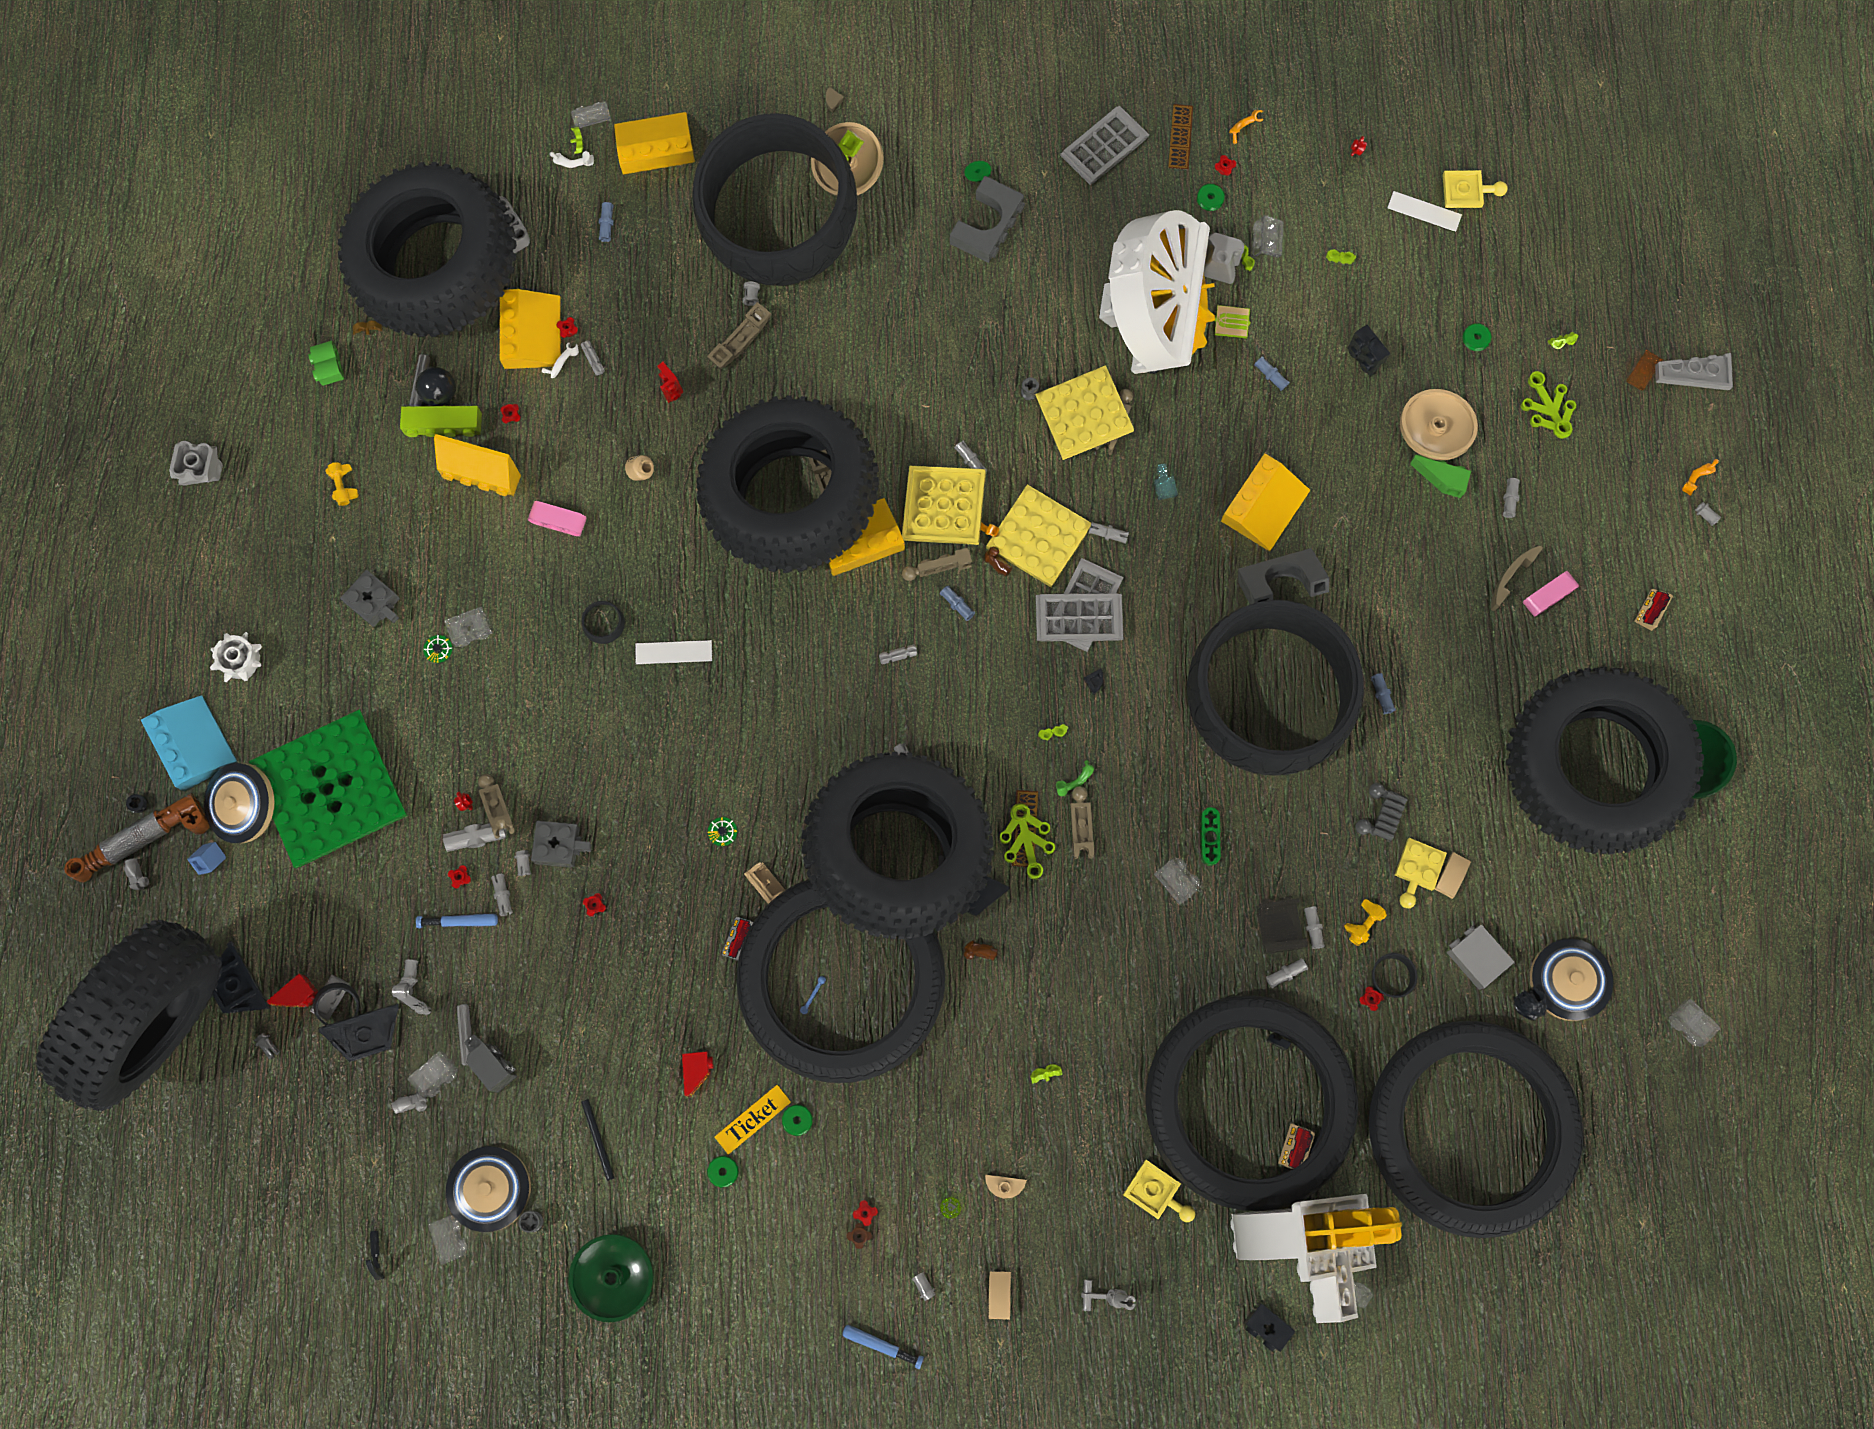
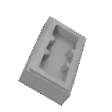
M332 974L325 984L326 986L331 983H345L350 986L349 983ZM332 990L326 993L318 1004L319 1016L329 1020L346 991ZM313 1006L310 1009L312 1013H314Z

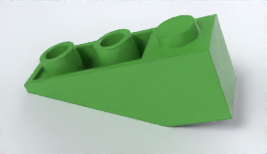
M1415 455L1411 460L1410 465L1442 493L1461 498L1466 492L1471 471L1466 470L1465 467L1449 465L1445 461H1435L1422 455Z

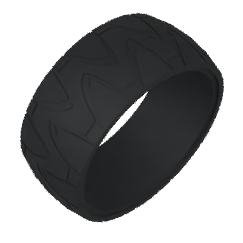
M770 113L738 121L722 131L710 143L704 155H702L695 172L692 202L700 234L714 256L725 267L749 281L771 286H785L806 281L827 269L834 260H837L848 244L857 216V190L853 172L845 155L835 141L828 137L822 129L805 119L788 114ZM790 151L805 154L825 165L838 180L837 200L826 223L815 235L805 242L781 251H754L732 243L716 229L715 206L721 188L729 176L750 159L770 152Z
M1270 600L1241 607L1231 612L1228 616L1223 617L1212 627L1198 645L1192 658L1187 680V697L1194 725L1206 744L1217 755L1242 770L1273 776L1294 774L1307 770L1327 759L1341 747L1352 732L1359 717L1364 697V680L1357 651L1349 637L1336 622H1333L1331 618L1319 610L1292 601ZM1255 629L1283 630L1307 640L1324 655L1337 679L1340 705L1336 723L1331 733L1311 746L1290 751L1264 749L1246 742L1224 724L1211 701L1207 678L1209 661L1212 654L1230 638Z

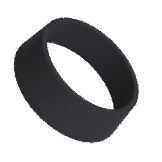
M594 602L583 612L582 628L584 634L595 643H611L624 630L625 619L623 613L610 602ZM599 605L614 607L619 616L616 629L606 636L592 635L584 625L588 612Z
M1389 953L1380 957L1375 963L1372 970V982L1375 988L1385 996L1392 998L1404 997L1411 993L1416 986L1417 970L1408 957L1399 953ZM1385 959H1397L1404 963L1409 970V985L1404 992L1398 995H1389L1383 992L1376 983L1375 968Z
M345 983L328 984L321 988L314 998V1013L317 1019L324 1025L329 1024L320 1018L318 1004L320 999L329 991L344 990L349 992L356 1001L357 1007L354 1016H357L359 1012V996L351 986Z

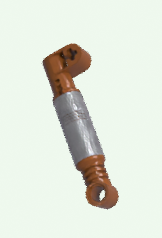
M190 793L161 811L156 810L129 825V827L127 826V828L100 842L96 849H94V852L91 851L80 858L70 859L65 864V873L78 882H86L92 877L94 871L97 872L103 866H112L135 853L140 848L142 849L145 845L170 832L171 828L180 822L192 833L201 835L209 828L205 812L195 795ZM193 815L197 819L194 821L190 816Z

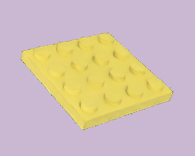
M1106 365L1035 394L1063 460L1134 432L1132 423Z
M909 466L902 530L903 540L979 545L986 470Z
M1027 484L998 527L1000 530L997 536H992L986 548L988 550L992 546L998 548V556L1052 588L1088 533L1091 522Z

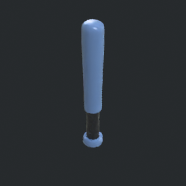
M496 914L442 916L441 918L416 917L417 928L428 925H442V927L495 926L498 923V916Z
M846 1325L843 1330V1337L893 1358L897 1357L915 1365L917 1369L921 1367L924 1359L921 1355L916 1357L900 1350L899 1347L851 1325Z

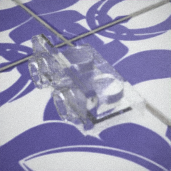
M597 102L591 106L579 107L570 111L575 127L579 128L611 120L606 102Z
M1265 215L1257 220L1253 226V256L1257 257L1264 253L1278 258L1282 256L1283 221Z
M1175 857L1154 875L1176 902L1181 905L1202 887L1197 876L1191 875L1186 869L1188 868L1186 863L1182 859Z
M453 1215L428 1224L441 1265L467 1256V1243L464 1238L461 1239L459 1232L461 1224Z

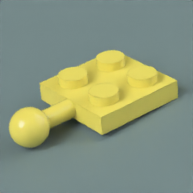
M1481 170L1444 171L1445 208H1482L1484 205L1483 193H1494L1496 196H1503L1508 190L1507 184L1502 181L1496 182L1494 185H1482Z
M1407 839L1395 872V876L1410 882L1407 892L1400 896L1402 907L1409 909L1416 904L1414 894L1417 885L1431 891L1435 889L1447 854L1446 852L1414 839Z
M1145 1160L1123 1193V1196L1157 1219L1160 1218L1167 1205L1178 1212L1180 1219L1184 1222H1191L1195 1218L1193 1207L1190 1205L1183 1206L1172 1199L1181 1183Z

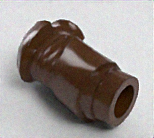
M990 547L985 553V562L993 566L998 574L1007 577L1012 567L998 556V548Z
M974 940L967 943L964 947V957L970 960L976 955L994 961L998 953V949L992 945L976 943Z

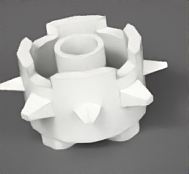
M247 632L242 636H230L226 633L224 634V640L218 641L216 646L211 648L213 652L212 657L215 662L211 665L210 669L221 670L224 673V682H227L230 678L247 681L255 670L261 667L259 650L262 646L261 644H251L248 642Z

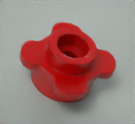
M1364 136L1359 140L1355 139L1350 148L1353 150L1351 156H1354V154L1360 156L1367 146V142L1363 141Z
M1222 155L1220 161L1215 164V169L1220 174L1226 176L1230 175L1232 168L1236 167V161L1228 159L1226 155Z
M568 317L565 321H558L556 324L557 328L560 329V336L563 338L571 337L578 332L572 317Z
M507 404L501 407L503 423L507 424L510 421L518 422L521 419L518 414L519 406L517 404Z
M457 792V797L454 798L457 808L460 811H465L466 809L473 810L471 797L466 793Z
M461 865L458 869L448 872L453 888L457 889L471 882V877L466 872V866Z
M596 893L594 896L584 898L583 905L587 909L586 913L588 916L592 917L595 913L606 910V906L601 900L602 895Z
M1367 987L1365 994L1359 998V1002L1362 1005L1368 1006L1371 1011H1376L1378 1009L1377 1005L1383 1001L1384 996L1382 993L1374 990L1373 987Z
M863 1200L859 1203V1208L853 1212V1217L862 1221L864 1226H869L871 1219L877 1215L878 1210Z

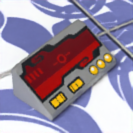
M739 917L735 918L722 952L723 956L739 960L740 951L745 937L753 924L752 921Z

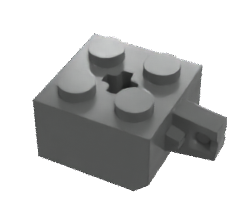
M368 570L340 598L351 610L372 627H375L385 617L392 623L399 619L392 612V609L400 598Z
M536 821L531 861L537 865L575 867L576 855H580V851L591 852L592 844L582 841V837H579L580 827L577 824ZM556 841H558L560 844L556 845L554 848L552 846L553 843H556Z
M472 1035L464 1042L470 1052L467 1055L466 1063L489 1091L499 1093L517 1077L514 1073L516 1068L510 1061H506L501 1057L503 1052L497 1045L484 1043L476 1035Z

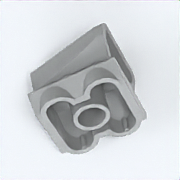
M1219 233L1210 234L1203 272L1204 277L1232 284L1235 279V266L1239 265L1244 251V243L1240 239Z
M181 441L175 444L169 471L171 478L179 479V485L184 486L218 481L223 465L218 459L216 446H209L206 443L191 444L188 441Z

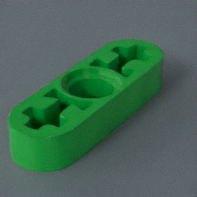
M1209 807L1201 814V859L1205 865L1214 866L1221 857L1220 813L1217 809ZM1209 812H1212V816L1216 817L1212 820V826L1216 825V828H1205V826L1209 825V818H1205ZM1206 832H1214L1216 840L1214 842L1207 841L1205 838ZM1205 845H1216V848H1212V854L1216 855V858H1214L1213 861H1210V859L1206 857V855L1209 854L1210 849L1209 847L1205 848Z

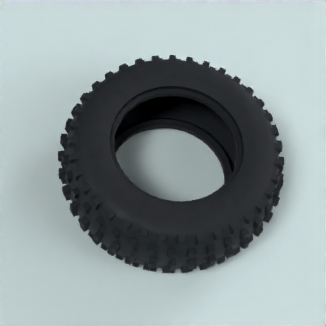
M419 162L415 167H412L411 164L405 165V169L401 171L397 168L393 169V174L387 177L383 174L380 176L381 181L376 184L370 183V189L366 193L361 192L359 194L360 200L357 203L353 202L350 207L353 210L350 214H345L344 220L346 224L340 227L342 238L338 239V245L341 247V250L338 251V258L342 262L339 268L340 272L344 274L343 280L345 285L351 286L347 291L353 298L357 297L354 302L359 308H364L363 311L368 317H372L377 323L386 328L389 326L395 332L400 333L402 330L409 336H413V333H416L417 337H426L427 334H430L431 337H437L441 333L450 335V332L455 331V329L461 331L463 330L462 326H466L468 323L473 325L475 324L474 319L486 316L485 311L490 307L494 308L496 306L494 301L499 297H503L505 294L502 291L504 286H509L511 282L509 275L514 273L515 269L512 266V262L516 261V253L513 252V249L517 247L516 240L512 238L515 236L514 228L509 226V223L512 222L509 214H504L507 211L506 206L503 202L499 203L500 197L496 192L493 193L487 183L474 177L470 172L465 174L463 169L459 167L452 169L449 164L439 166L437 162H432L429 165H425V162ZM450 222L462 225V236L459 246L452 258L443 267L427 276L405 279L395 277L394 268L397 255L403 244L414 233L436 223Z
M787 395L783 399H778L775 396L768 400V402H764L762 399L759 400V403L754 404L753 407L750 404L745 406L746 410L740 411V414L737 411L733 413L734 418L731 417L728 421L725 420L722 423L723 428L720 427L713 433L715 438L708 441L706 445L708 450L702 453L701 460L703 464L698 465L700 477H697L696 481L698 490L696 497L701 507L699 511L702 518L707 520L705 525L708 531L713 530L714 539L717 542L721 540V546L727 552L731 550L732 556L740 559L743 558V562L747 565L751 562L758 569L767 567L771 572H777L778 569H781L783 573L792 572L793 569L803 572V570H807V567L810 566L812 569H815L817 566L822 565V562L827 564L831 562L830 558L833 560L836 558V555L838 557L843 554L842 550L846 551L854 544L853 540L857 541L863 534L861 529L865 530L869 523L868 517H872L874 514L872 504L877 503L879 477H877V472H879L878 465L873 462V459L876 458L874 451H868L869 441L867 437L862 439L863 433L858 427L854 429V421L847 417L844 419V413L840 410L837 412L833 411V406L826 404V406L821 405L820 400L808 401L805 396L793 399L792 395ZM788 456H805L820 461L832 471L828 485L823 493L814 502L800 510L780 514L768 513L751 506L745 501L746 491L752 478L760 469L774 460Z
M1590 667L1584 668V671L1583 669H1578L1577 672L1572 671L1569 675L1565 673L1554 679V681H1548L1546 686L1542 688V691L1538 689L1533 693L1534 697L1531 699V702L1527 700L1523 704V714L1518 713L1515 717L1517 722L1516 728H1511L1509 731L1513 739L1511 743L1506 745V750L1511 751L1509 759L1506 760V766H1511L1509 768L1508 780L1513 781L1511 782L1512 788H1515L1512 790L1513 795L1517 796L1518 802L1522 801L1519 805L1521 810L1523 809L1526 814L1530 813L1531 816L1528 819L1534 824L1542 826L1540 831L1547 835L1552 833L1555 835L1553 840L1561 844L1565 841L1569 842L1568 847L1580 850L1581 847H1584V852H1591L1593 854L1597 853L1598 850H1600V854H1614L1615 850L1616 853H1622L1623 850L1625 853H1629L1639 847L1643 849L1653 839L1656 842L1661 840L1666 830L1671 833L1675 829L1677 819L1682 821L1686 818L1685 808L1693 806L1695 800L1691 797L1700 791V785L1696 783L1703 776V770L1699 768L1702 767L1704 754H1699L1702 752V747L1699 746L1702 742L1701 739H1696L1699 737L1698 732H1694L1697 729L1696 725L1692 724L1693 720L1691 717L1687 718L1689 712L1685 710V707L1677 704L1680 701L1677 697L1674 698L1675 696L1672 693L1668 695L1666 693L1668 689L1660 684L1654 685L1653 679L1646 676L1639 678L1638 672L1627 671L1623 673V668H1611L1607 671V667L1593 668L1591 670ZM1601 718L1620 724L1637 738L1645 752L1648 764L1647 780L1637 799L1620 804L1602 803L1584 796L1569 783L1561 769L1558 756L1559 740L1567 725L1582 719Z
M892 752L891 755L890 753H884V755L883 753H878L877 757L874 755L863 757V762L859 759L849 764V769L844 766L838 772V777L833 775L829 778L828 787L822 786L817 793L819 799L815 798L810 803L809 810L812 812H809L808 816H805L804 824L808 825V827L802 830L801 839L806 841L803 842L801 851L802 854H806L803 857L804 868L809 869L806 873L811 884H813L814 892L818 891L821 902L824 905L828 903L829 910L834 916L837 914L841 915V921L848 926L850 923L854 924V929L860 932L868 930V935L879 937L880 934H883V938L887 939L889 936L890 939H896V936H898V939H904V936H906V939H912V936L913 938L919 937L920 933L922 937L933 933L934 928L938 932L947 925V921L950 924L958 919V913L963 915L969 911L970 905L968 903L977 901L980 896L977 890L980 891L981 888H985L988 881L983 877L990 874L992 866L988 865V863L991 862L994 851L989 850L993 848V836L989 835L992 833L990 822L986 821L989 817L982 808L981 799L975 798L974 789L964 784L966 780L960 775L956 777L953 774V769L947 766L943 768L940 766L941 762L931 759V761H928L927 756L924 755L922 757L920 755L913 757L910 752H907V755L905 753L898 755V752ZM886 811L907 813L925 822L936 833L943 848L944 862L935 871L921 878L912 880L891 879L874 872L862 862L854 850L850 833L859 822L873 814Z
M159 919L158 921L153 920L150 923H145L141 928H136L130 936L126 935L121 943L115 944L106 956L104 955L94 968L92 967L88 971L87 976L82 981L80 980L77 988L72 994H69L65 1004L57 1011L56 1018L50 1022V1028L43 1035L44 1041L39 1045V1052L36 1055L37 1069L39 1072H42L45 1082L49 1086L55 1087L56 1095L66 1101L71 1099L77 1106L85 1109L90 1107L95 1111H105L114 1105H118L123 1098H128L134 1090L136 1091L144 1081H147L161 1067V1064L170 1057L186 1034L190 1032L194 1023L199 1019L201 1012L208 1005L207 1002L213 996V990L217 987V981L221 977L222 962L214 953L215 950L209 944H204L205 939L194 930L191 931L189 928L184 929L178 923H169Z

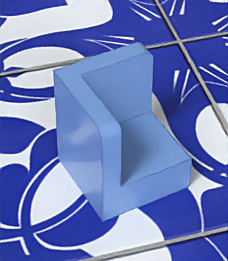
M212 842L202 845L187 860L198 875L212 872L226 859V856L217 843Z

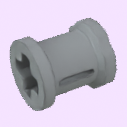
M745 282L743 286L745 289L743 304L754 306L757 302L759 303L758 290H760V284Z

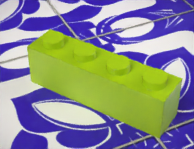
M478 406L401 407L400 429L408 437H417L418 435L434 437L435 434L447 437H454L456 435L473 437L481 435L482 413Z

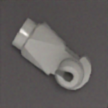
M138 859L125 860L124 871L131 884L129 887L134 890H143L144 887L148 886L149 880L147 877H143Z
M416 1092L412 1096L397 1098L391 1105L395 1114L415 1107L417 1111L421 1112L427 1108V1099L422 1093Z

